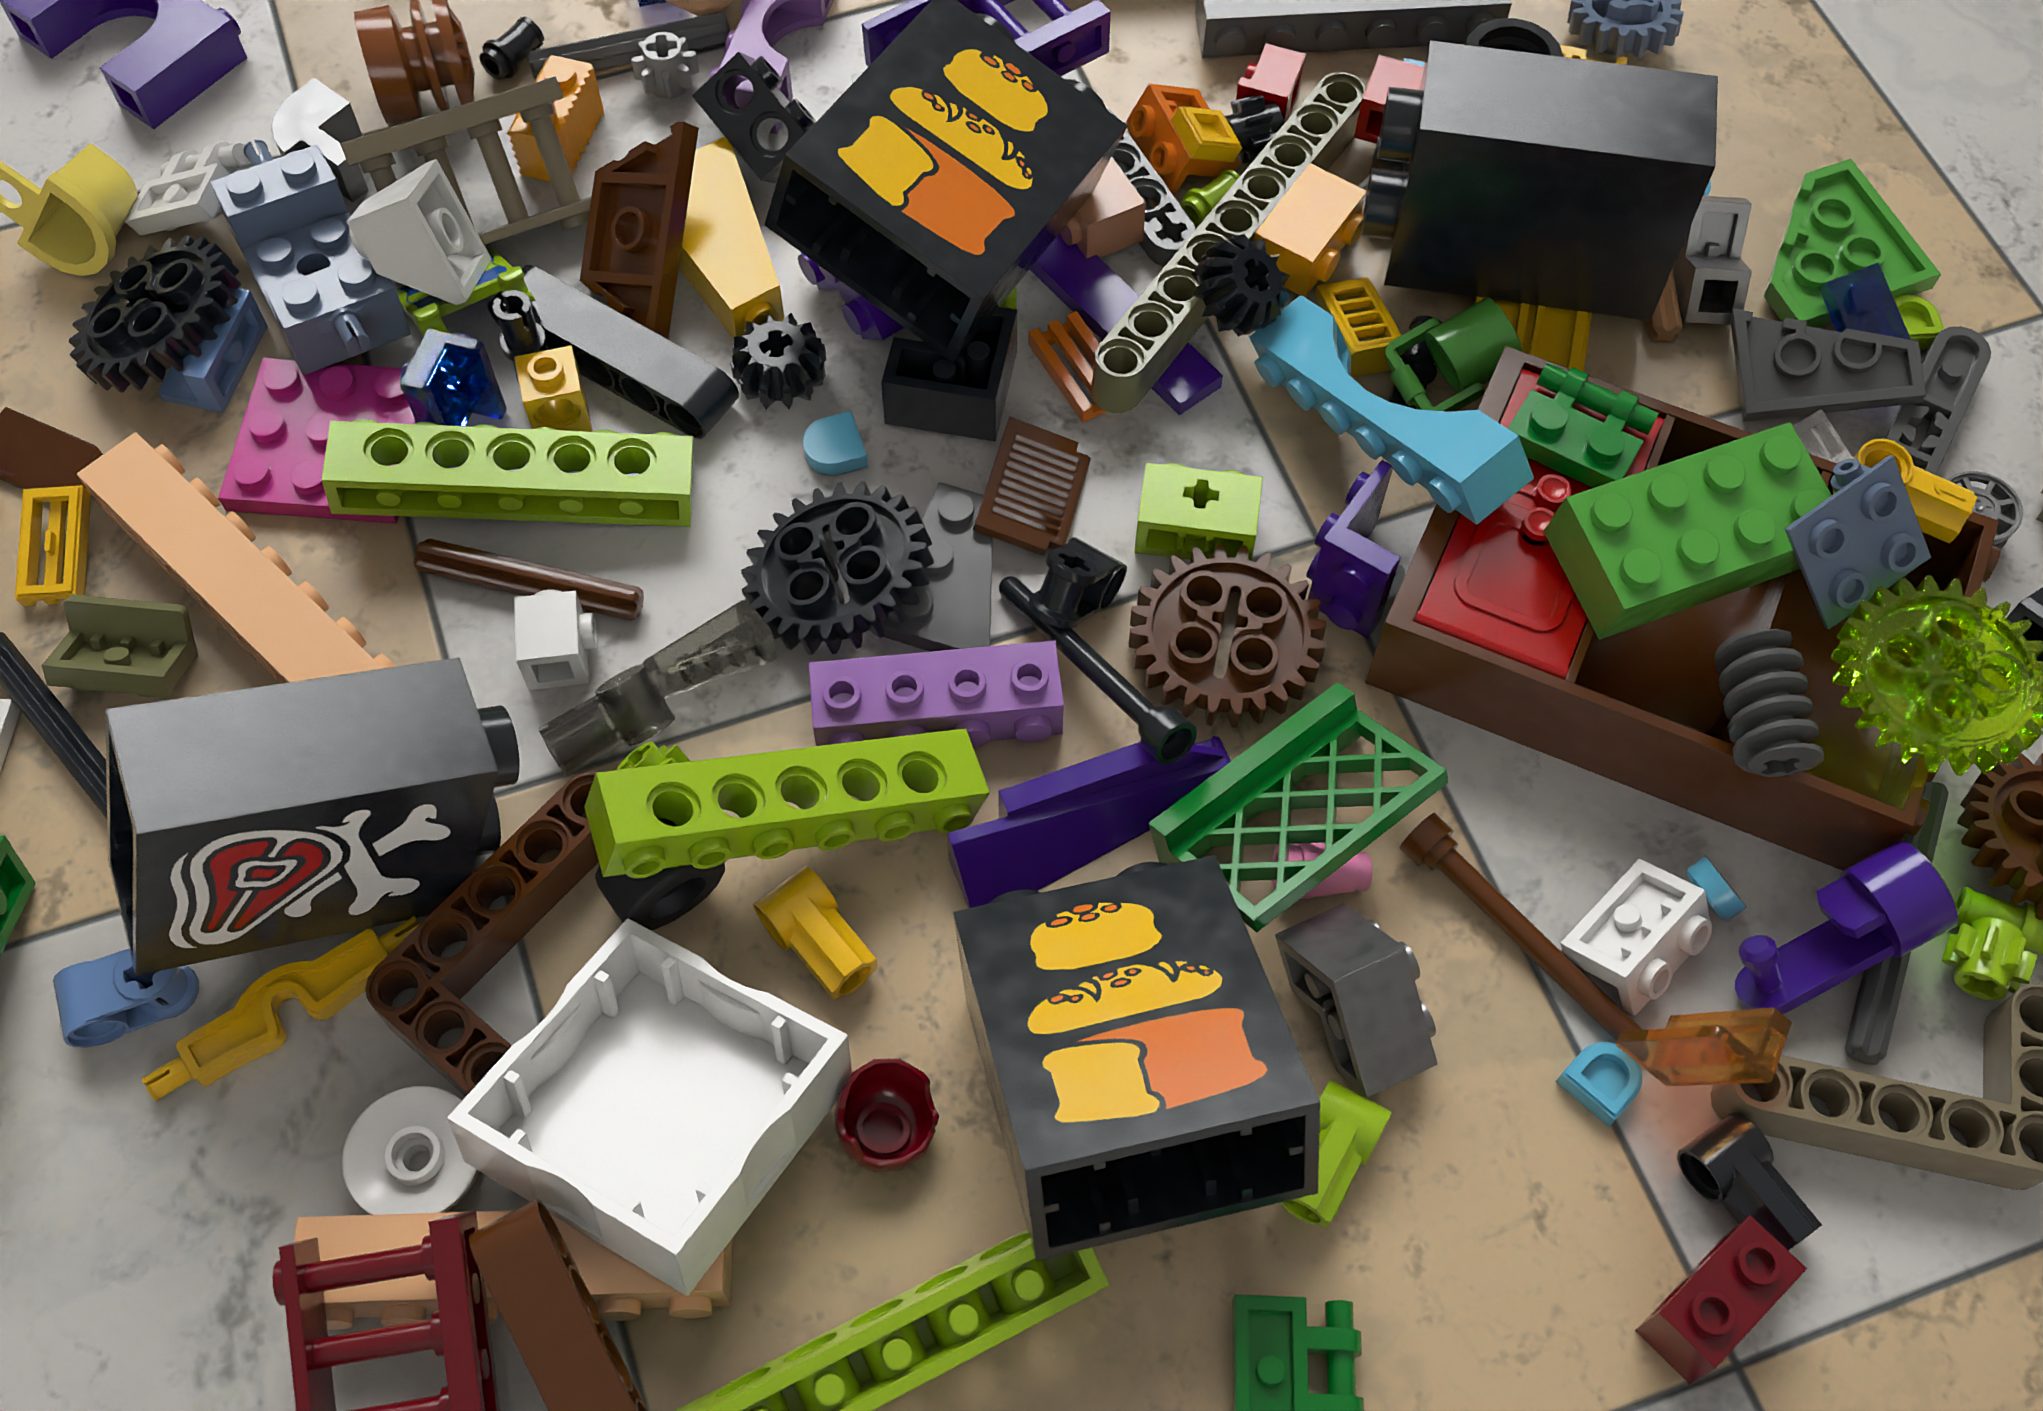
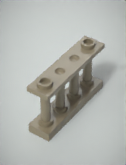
M556 76L340 143L348 166L360 164L364 174L370 172L377 192L397 181L391 165L396 164L392 153L414 147L417 156H424L426 163L437 159L472 222L445 148L450 147L446 136L467 130L470 139H477L508 221V224L478 233L484 245L558 220L563 230L588 222L591 197L580 199L550 115L555 113L551 103L564 98ZM520 113L523 123H530L560 207L532 216L528 215L498 131L503 130L499 119Z

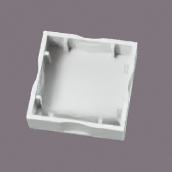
M627 918L567 984L562 996L547 1017L535 1029L510 1047L447 1117V1120L465 1163L530 1202L539 1199L549 1213L688 1297L837 1102L840 1091L852 1074L848 1035L768 992L758 991L730 980L710 966L704 958Z

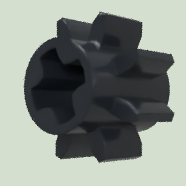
M1263 95L1232 101L1231 108L1233 114L1225 116L1242 147L1239 154H1241L1243 164L1252 163L1284 125V120L1278 106L1274 103L1265 105Z

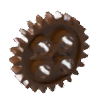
M1222 544L1216 545L1214 558L1206 559L1198 547L1192 548L1191 562L1188 565L1175 555L1170 557L1169 574L1154 569L1152 571L1150 587L1140 586L1137 600L1138 606H1132L1130 626L1133 628H1130L1128 644L1130 648L1136 649L1133 660L1134 669H1147L1144 681L1146 689L1164 685L1161 697L1162 705L1166 706L1180 698L1184 701L1182 714L1186 718L1192 715L1197 708L1204 709L1206 725L1209 726L1213 725L1219 712L1227 713L1232 728L1238 727L1241 712L1246 711L1249 712L1257 724L1263 723L1266 705H1269L1280 715L1284 714L1289 699L1288 696L1301 701L1306 690V682H1315L1320 666L1317 662H1322L1326 643L1321 640H1323L1327 624L1326 621L1317 619L1321 602L1319 599L1305 600L1309 586L1308 581L1304 580L1290 584L1289 578L1292 566L1289 564L1282 566L1275 572L1269 569L1271 554L1268 552L1264 553L1257 562L1249 561L1248 549L1244 545L1240 547L1235 558L1227 557ZM1236 591L1240 594V602L1226 674L1223 678H1217L1214 676L1213 671L1229 593ZM1205 600L1207 602H1210L1212 605L1199 606L1197 604H1194L1192 601ZM1263 611L1270 614L1272 617L1261 618L1254 615L1252 612ZM1194 650L1201 653L1203 657L1189 658L1181 652ZM1255 662L1261 665L1263 669L1251 670L1244 667L1241 663Z
M2021 753L2017 754L2011 764L2003 759H1999L1991 770L1984 769L1960 803V806L1965 810L1958 818L1957 824L1968 829L1961 839L1962 845L1980 849L1971 861L1973 866L1991 867L1995 873L1988 884L1991 887L2008 885L2014 890L2010 903L2017 905L2025 900L2031 901L2035 904V917L2042 920L2043 753H2041L2034 764Z

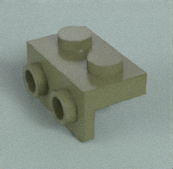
M72 594L63 603L70 631L41 666L47 686L77 688L81 691L98 690L130 693L142 697H168L198 656L188 609L180 604Z

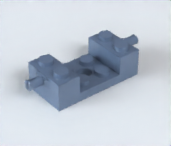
M254 140L259 155H257L251 141H249L244 146L243 151L252 167L238 170L230 175L210 181L229 228L303 375L411 335L392 280L377 274L369 259L362 257L352 243L349 232L350 227L347 223L350 215L346 209L337 180L317 144L273 159L264 141ZM318 269H323V270H320V271H317V272H314V273H312V274L307 275V274L310 273L311 271L318 270Z

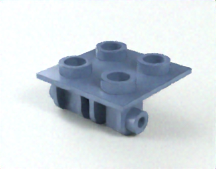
M1887 456L1872 468L1861 465L1857 459H1846L1839 462L1833 468L1834 476L1830 482L1836 493L1785 528L1823 625L1828 630L1931 558L1894 456Z

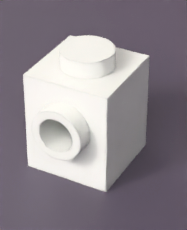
M544 590L531 596L514 597L516 662L528 690L588 684V650L597 649L598 647L597 628L594 614L592 612L583 613L576 590L566 592Z

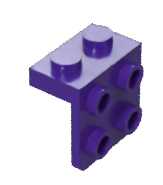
M1384 460L1380 461L1371 475L1365 472L1359 474L1346 496L1345 504L1348 506L1341 516L1331 513L1327 517L1314 543L1321 549L1314 557L1306 574V577L1312 580L1308 599L1320 600L1321 606L1319 611L1327 615L1330 621L1338 627L1353 630L1367 639L1380 623L1401 558L1368 539L1377 524L1393 471L1392 465Z

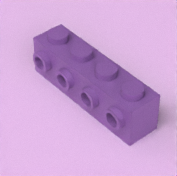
M1055 640L809 663L812 721L816 746L965 728L973 748L980 747L994 740L1017 738L1022 742H1038L1047 739L1051 735L1063 734L1064 701Z

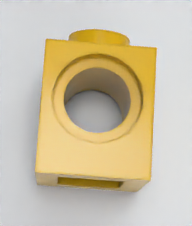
M572 345L514 357L522 402L532 429L550 427L563 431H593L585 390Z

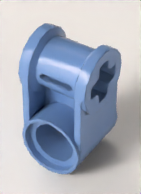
M129 948L94 961H85L68 966L59 971L53 979L63 1039L66 1045L85 1048L103 1045L119 1039L126 1033L169 1018H175L186 1012L193 1005L199 993V979L195 971L187 965L136 976ZM159 997H161L162 999H164V1000H165L166 1002H168V1003L165 1004L164 1001L161 1000Z

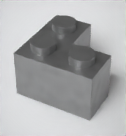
M1344 903L1275 934L1291 991L1320 1014L1336 1071L1365 1097L1368 1098L1438 1065L1431 1037L1436 1035L1435 1023L1429 1010L1419 998L1415 980L1420 978V968L1415 955L1405 942H1397L1384 933L1372 919L1366 920Z

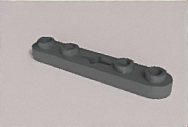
M1962 326L1948 327L1941 330L1922 360L1926 397L1922 403L1900 405L1884 438L1895 441L1903 446L1911 455L1914 466L1934 475L1937 474L1990 361L1991 349L1989 343L1981 334ZM1923 419L1929 420L1926 440L1923 441L1918 450L1910 447L1916 437V427L1920 425Z

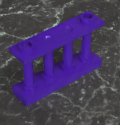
M909 0L861 23L865 64L869 67L932 0ZM957 0L974 14H985L998 20L1009 30L1018 46L1059 76H1063L1109 53L1111 11L1100 0H1095L1075 11H1072L1062 0H1032L1052 21L1032 32H1028L1004 7L1015 0Z

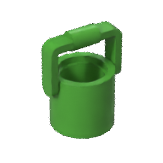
M1486 297L1443 323H1440L1437 318H1432L1391 341L1386 347L1385 355L1387 365L1393 372L1390 375V379L1408 406L1414 405L1416 409L1451 412L1458 411L1485 393L1482 385L1491 380L1505 346L1522 352L1523 349L1505 313L1496 302ZM1426 340L1431 357L1450 388L1456 393V395L1435 407L1432 406L1426 397L1427 391L1411 367L1407 364L1405 365L1399 356Z

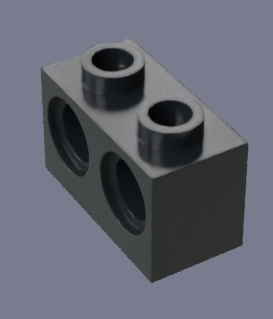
M737 52L692 97L761 181L775 184L777 183L785 154L815 124L816 120L799 100L794 98L789 102L777 87L782 82V79L766 59L760 56L755 60L746 54ZM749 80L753 86V98L746 107L739 108L735 102L736 88L743 81ZM783 122L788 130V139L781 149L774 151L769 144V132L776 123Z

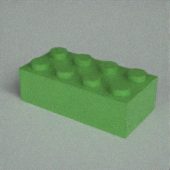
M1791 422L1566 497L1544 529V533L1600 640L1801 569L1785 528L1828 499L1832 494Z

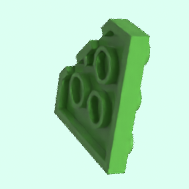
M1848 159L1805 174L1798 188L1764 297L1782 322H1784L1785 318L1807 321L1806 326L1818 328L1883 306L1896 296L1904 294L1915 295L1932 289L1941 273L1854 161Z

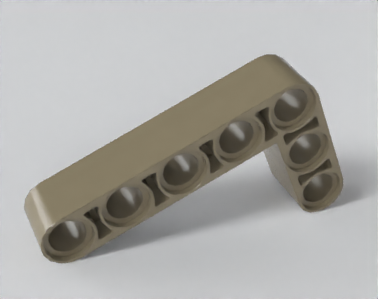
M2029 984L2021 987L1986 1017L1983 1037V1098L1770 1052L1750 1051L1741 1055L1713 1084L1710 1094L1712 1107L1721 1120L1734 1112L1745 1116L1766 1136L2012 1190H2027L2043 1182V984ZM2021 1016H2024L2026 1019H2028L2032 1023L2036 1031H2033L2028 1026H2026L2023 1020L2021 1019ZM2020 1077L2024 1078L2032 1085L2036 1092V1095L2030 1093L2024 1087L2020 1080ZM1740 1080L1748 1081L1757 1087L1762 1095L1763 1102H1758L1748 1097L1740 1086ZM1809 1095L1819 1097L1825 1102L1830 1110L1831 1117L1822 1115L1814 1109L1809 1100ZM1878 1109L1887 1112L1894 1118L1899 1132L1890 1129L1883 1123ZM1949 1125L1956 1127L1962 1132L1967 1141V1146L1960 1144L1954 1139ZM2020 1141L2025 1142L2031 1147L2037 1161L2032 1160L2024 1153L2020 1146Z

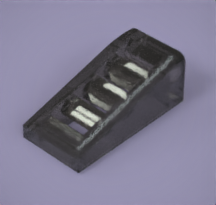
M745 599L644 660L643 666L651 692L657 700L765 665L777 659V653L771 629L749 601Z

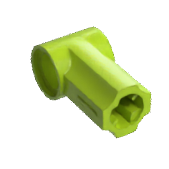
M1332 1079L1328 1082L1319 1099L1318 1194L1280 1203L1294 1217L1307 1224L1319 1225L1326 1229L1332 1218H1335L1348 1193L1349 1185L1359 1165L1363 1167L1366 1165L1392 1114V1111Z

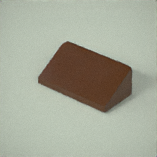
M8 407L2 410L0 413V480L21 489L80 485L85 487L77 473L103 455L97 446Z

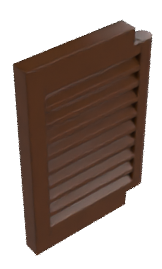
M1009 416L972 530L1041 556L1045 555L1047 548L1056 549L1066 544L1091 458L1076 451L1079 442Z

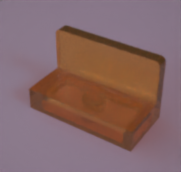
M1774 1007L1670 1015L1666 1028L1621 1031L1616 1046L1665 1086L1770 1083L1774 1077L1792 1022Z

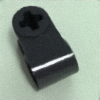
M1072 537L1066 544L1059 548L1051 549L1046 558V564L1049 567L1041 589L1031 596L1028 609L1036 618L1051 626L1064 629L1075 628L1079 623L1098 611H1104L1111 604L1124 582L1127 566L1077 537Z

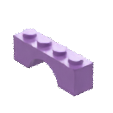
M743 0L739 25L736 31L731 30L726 39L723 61L720 67L713 68L710 78L737 52L746 54L755 60L762 56L781 77L782 82L777 87L788 101L791 102L793 92L789 60L776 52L773 47L781 38L795 30L824 25L834 0ZM749 80L743 81L736 88L735 102L739 108L746 107L753 98V86ZM782 122L776 123L769 133L778 134Z

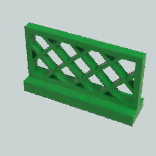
M1337 682L1148 824L1158 860L1168 865L1202 858L1215 847L1233 846L1232 863L1219 865L1226 881H1230L1228 886L1244 923L1257 933L1448 783L1447 769L1358 710L1355 693ZM1361 736L1375 745V754L1339 756L1342 750ZM1411 770L1420 776L1409 786L1383 787V771ZM1374 772V788L1338 789L1339 773ZM1329 774L1328 790L1293 791L1296 785L1310 775ZM1373 806V814L1362 823L1336 824L1337 807ZM1327 808L1326 824L1291 826L1292 809ZM1281 810L1280 826L1246 828V823L1262 811ZM1325 842V851L1314 860L1288 861L1289 844ZM1279 844L1278 862L1243 863L1244 846ZM1277 880L1276 890L1256 905L1240 894L1241 881Z

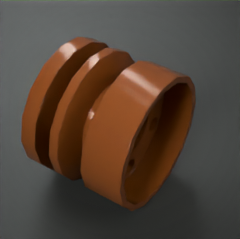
M410 0L412 26L401 28L396 14L389 5L354 12L364 61L376 100L386 124L422 117L420 96L422 91H431L435 103L441 112L450 109L446 86H455L461 105L475 101V70L462 23L449 7L447 0H432L436 21L429 23L426 21L420 1Z

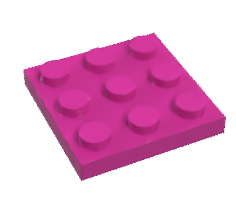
M262 358L218 496L225 511L397 524L399 516L331 513L321 481L330 421L353 422L359 419H367L377 423L415 424L424 422L434 387L430 371L335 363L303 375L296 360Z

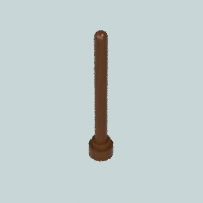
M1434 812L1414 828L1399 847L1404 854L1418 867L1425 864L1431 871L1438 868L1623 1048L1635 1057H1642L1650 1052L1652 1048L1650 1036L1455 850L1459 844L1451 837L1454 830Z

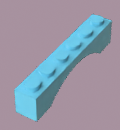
M1300 295L1281 310V315L1276 317L1275 322L1263 329H1257L1249 336L1259 357L1254 361L1255 367L1273 388H1276L1278 385L1283 386L1302 409L1308 411L1314 408L1337 434L1342 435L1345 431L1356 439L1362 450L1372 459L1377 460L1381 456L1391 463L1398 476L1408 485L1413 486L1416 483L1422 485L1429 491L1434 501L1446 512L1451 513L1457 510L1477 525L1534 479L1519 436L1480 410L1446 412L1414 409L1388 402L1365 390L1351 377V355L1334 316L1304 296Z

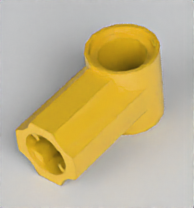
M1883 438L1873 439L1865 443L1853 459L1859 460L1861 465L1872 468L1887 456H1894L1921 531L1950 544L1960 533L1964 523L1972 513L1977 496L1974 495L1975 492L1914 466L1908 451L1895 441Z
M804 866L753 903L755 913L771 937L785 951L789 949L794 951L808 971L812 973L833 1000L852 994L865 984L872 972L878 968L876 957L841 917L838 904L821 878L810 867Z

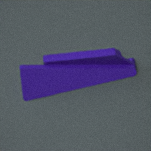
M1213 736L1211 739L1194 743L1190 751L1183 758L1169 765L1160 764L1142 747L1140 741L998 791L999 819L947 834L949 862L968 908L987 905L996 897L1014 890L1028 889L1038 891L1150 831L1148 824L1150 821L1231 762L1220 737Z

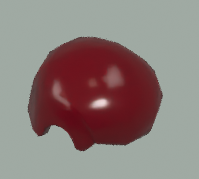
M900 1058L873 1059L852 1072L838 1095L834 1110L835 1130L842 1148L850 1159L856 1160L860 1167L873 1172L902 1171L924 1156L936 1132L935 1127L938 1125L939 1114L930 1092V1079L923 1071Z

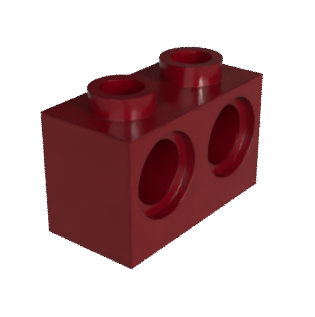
M1749 1215L1718 1241L1635 1331L1689 1384H1692L1719 1366L1807 1268Z

